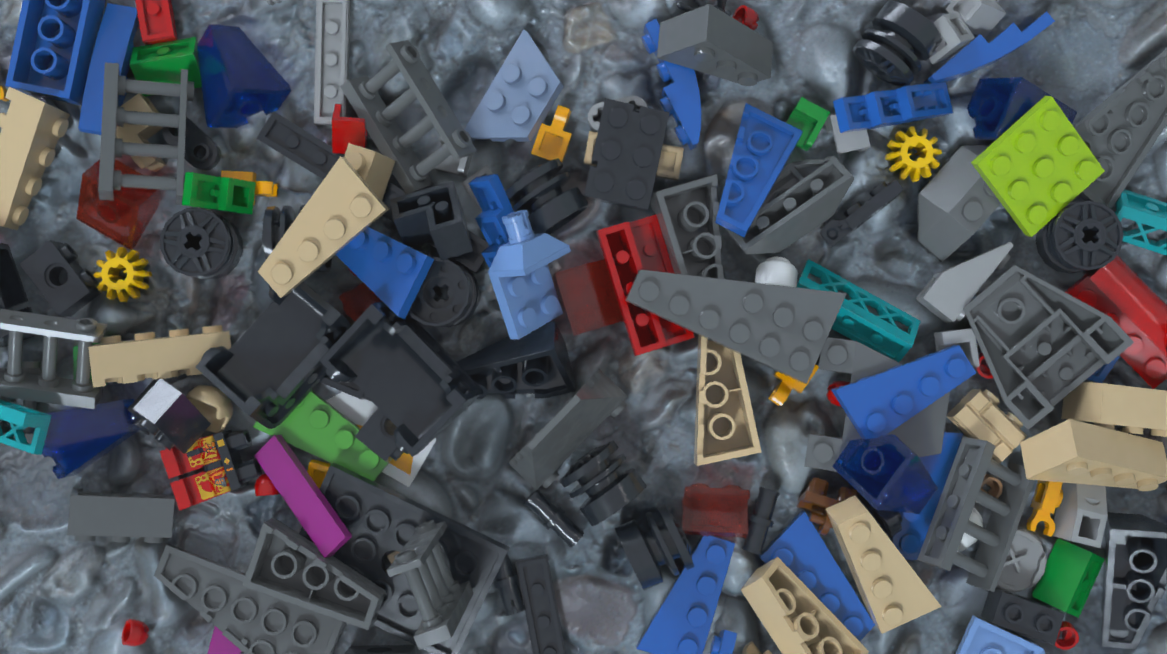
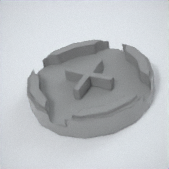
M1017 528L996 587L1015 593L1028 587L1031 588L1038 583L1045 572L1047 559L1041 542L1035 535L1025 529Z

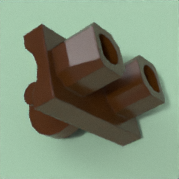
M813 478L809 482L806 491L798 498L796 507L811 511L809 521L819 524L818 533L826 536L830 528H833L826 508L855 495L858 498V491L848 487H841L838 491L837 500L826 497L829 483L819 478Z

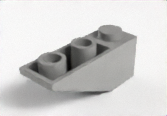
M1011 242L999 245L934 274L916 297V300L945 323L962 320L965 317L963 308L968 305L975 294L978 296L988 288L991 283L988 279L995 269L999 271L1005 266L1011 257L1008 252L1014 245Z
M1063 483L1061 487L1063 499L1060 506L1056 508L1054 517L1055 531L1052 536L1101 548L1108 516L1106 486Z

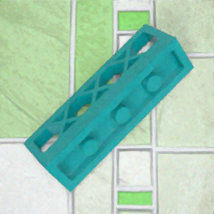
M1124 189L1115 203V214L1120 222L1123 218L1136 221L1138 228L1123 231V242L1167 256V238L1154 241L1147 236V233L1159 229L1167 232V203Z
M810 259L806 261L797 280L796 288L831 292L842 290L851 298V300L844 299L832 329L853 341H857L900 362L912 348L921 321ZM809 273L820 278L823 284H818L807 278ZM866 306L875 308L879 315L876 316L870 313ZM894 321L909 327L908 332L899 329Z
M0 398V421L9 422L12 428L6 434H3L0 426V443L31 454L41 455L52 415ZM27 427L35 428L31 444L27 442L23 432Z

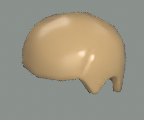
M199 385L189 391L186 396L187 399L211 423L206 430L214 433L223 432L233 415L231 400L214 386Z

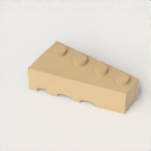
M8 87L5 98L11 100L7 114L0 113V226L18 230L19 226L28 217V206L32 197L41 189V177L46 167L51 165L54 160L56 144L68 129L70 114Z
M340 156L258 270V273L280 298L284 297L389 209L348 160Z
M222 325L202 327L203 333L189 334V328L168 330L169 337L155 338V332L134 334L135 340L121 341V335L102 337L100 344L88 347L93 387L106 386L108 382L126 384L143 381L145 378L166 379L178 377L181 374H186L187 376L202 374L196 366L208 349L224 346L228 350L231 348L230 330L223 331Z
M698 335L694 464L700 466L761 453L741 354Z
M1082 382L1063 398L1061 419L1093 422L1096 426L1112 430L1115 429V425L1122 426V432L1143 434L1144 428L1151 429L1150 435L1167 437V391Z
M1068 419L1020 442L1026 479L1132 488L1139 491L1155 490L1159 487L1158 484L1167 481V458L1163 442Z
M856 495L826 508L866 610L882 634L942 607Z
M778 556L757 568L742 587V593L782 654L869 653L864 645Z

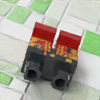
M228 430L198 439L185 454L175 447L170 451L167 449L160 451L169 479L204 468V471L170 483L179 511L249 485V481L262 474L260 464L256 458L242 462L239 450L252 446L248 430L235 432Z

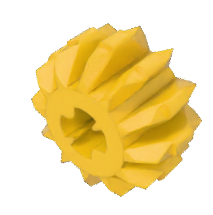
M911 126L907 129L906 133L900 130L895 134L897 141L890 140L887 143V147L894 152L887 153L885 159L888 161L894 160L895 164L889 167V171L894 172L900 169V180L906 179L909 175L912 182H917L920 179V175L924 178L932 175L930 168L936 169L939 167L940 163L933 157L942 154V150L939 148L933 149L932 145L938 141V138L932 137L927 140V129L924 128L917 134L915 127ZM912 148L917 150L915 155H919V158L914 161L909 158L912 154H908V151Z
M118 247L116 253L110 250L105 252L107 261H96V264L102 268L101 272L93 274L94 278L102 279L96 288L99 291L107 290L106 297L108 299L114 300L118 297L120 302H128L130 296L133 299L141 297L139 288L145 290L150 288L148 283L143 280L144 277L149 278L153 274L151 271L143 270L149 262L144 258L139 259V251L132 249L128 252L126 248ZM121 269L124 270L123 273H127L125 280H121L123 277L119 276Z

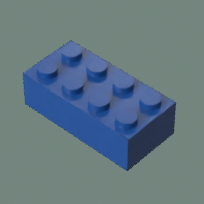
M23 0L5 86L27 95L82 106L89 65L106 0Z

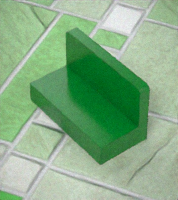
M196 37L133 47L129 65L135 80L180 84L181 69L188 70L187 81L194 82V88L204 87L205 79L198 63L200 46ZM142 94V95H144L145 97H146V96H152V95H150V94Z
M1057 539L1046 562L1045 572L1038 581L1032 596L1079 618L1105 559L1067 541Z

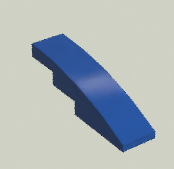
M107 3L89 65L78 126L80 132L101 135L105 62L118 63L120 75L126 76V79H128L130 59L133 47H135L133 40L139 26L137 8ZM125 93V96L119 95L118 107L123 105L127 93Z
M1045 12L1022 32L1015 23H1012L989 43L980 34L925 80L924 84L951 81L987 67L1019 49L1054 23L1055 20L1048 12Z
M946 82L908 85L895 90L874 91L862 96L842 97L833 101L840 133L898 125L953 113Z
M498 174L478 176L468 183L483 211L475 220L489 245L481 252L489 268L500 246L509 242V236L502 217L514 212Z

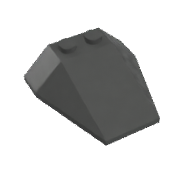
M1016 265L1012 266L963 308L1005 405L1028 430L1055 409L1053 406L1103 365H1108L1134 343L1110 316Z

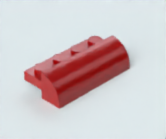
M657 215L597 230L598 240L634 355L638 356L695 338L693 332L625 301L639 270L674 273Z
M1118 255L1113 261L1102 268L1087 270V274L1065 292L1110 316L1134 341L1120 356L1152 389H1155L1167 379V304Z

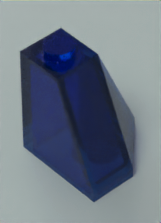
M209 24L197 44L207 127L239 128L248 124L247 118L261 111L268 115L273 111L279 110L292 91L290 85L240 27Z
M1023 77L979 79L967 107L969 116L975 121L976 126L973 128L975 138L995 141L1044 96L1051 95ZM1053 97L1072 124L1077 111Z
M134 399L97 404L94 410L73 408L46 413L52 416L42 454L44 458L51 457L56 463V466H53V472L58 479L77 475L140 430L133 424L137 418L127 410L134 402Z
M893 434L871 439L850 440L832 466L877 510L920 514L938 489L919 456Z

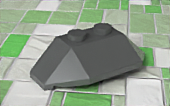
M990 145L960 146L918 193L917 241L941 262L966 242L1001 204L971 164Z
M835 156L825 157V159L791 162L783 168L746 236L742 237L728 229L727 231L745 254L780 253L834 215L854 181V177Z

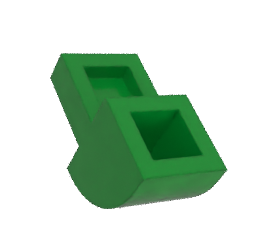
M186 172L182 205L252 215L256 182Z

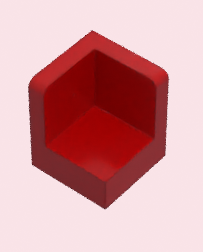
M335 104L332 116V153L345 154L349 143L367 148L368 131L366 130L365 119L342 117V104Z

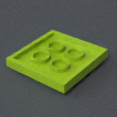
M1044 96L971 162L1022 232L1029 237L1034 236L1105 172L1052 96Z

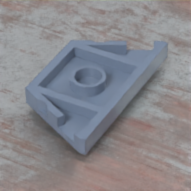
M522 31L464 129L470 135L472 142L475 139H490L493 142H505L509 139H513L516 142H531L564 87L527 31Z

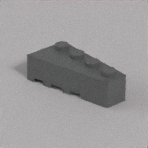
M717 174L657 191L651 196V207L654 215H657L675 274L724 279L723 266L721 265L722 241L719 234V225L715 223L719 209V202H717Z
M276 518L263 523L242 584L243 587L369 630L376 622L386 594L384 589L334 556L324 558L314 543Z

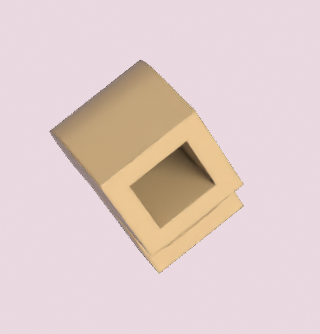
M142 94L135 95L121 106L126 111L159 113L150 99ZM124 124V127L117 126V138H122L123 142L150 144L147 139L163 127ZM131 156L141 169L147 168L157 172L166 165L161 158Z

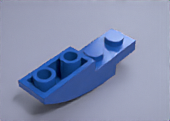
M654 19L645 24L643 31L645 35L641 39L649 54L654 52L657 57L660 25L657 19ZM658 59L659 64L656 65L661 79L664 83L670 82V85L662 90L661 95L663 98L659 100L663 110L669 112V116L672 115L678 126L674 130L682 145L687 144L690 150H692L699 143L701 130L700 91L695 71Z

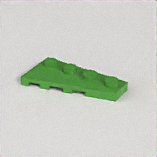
M313 390L286 420L276 428L268 429L257 421L252 426L271 436L282 435L288 444L330 463H337L372 481H375L390 463V461L385 462L359 441L355 435L359 432L360 428Z

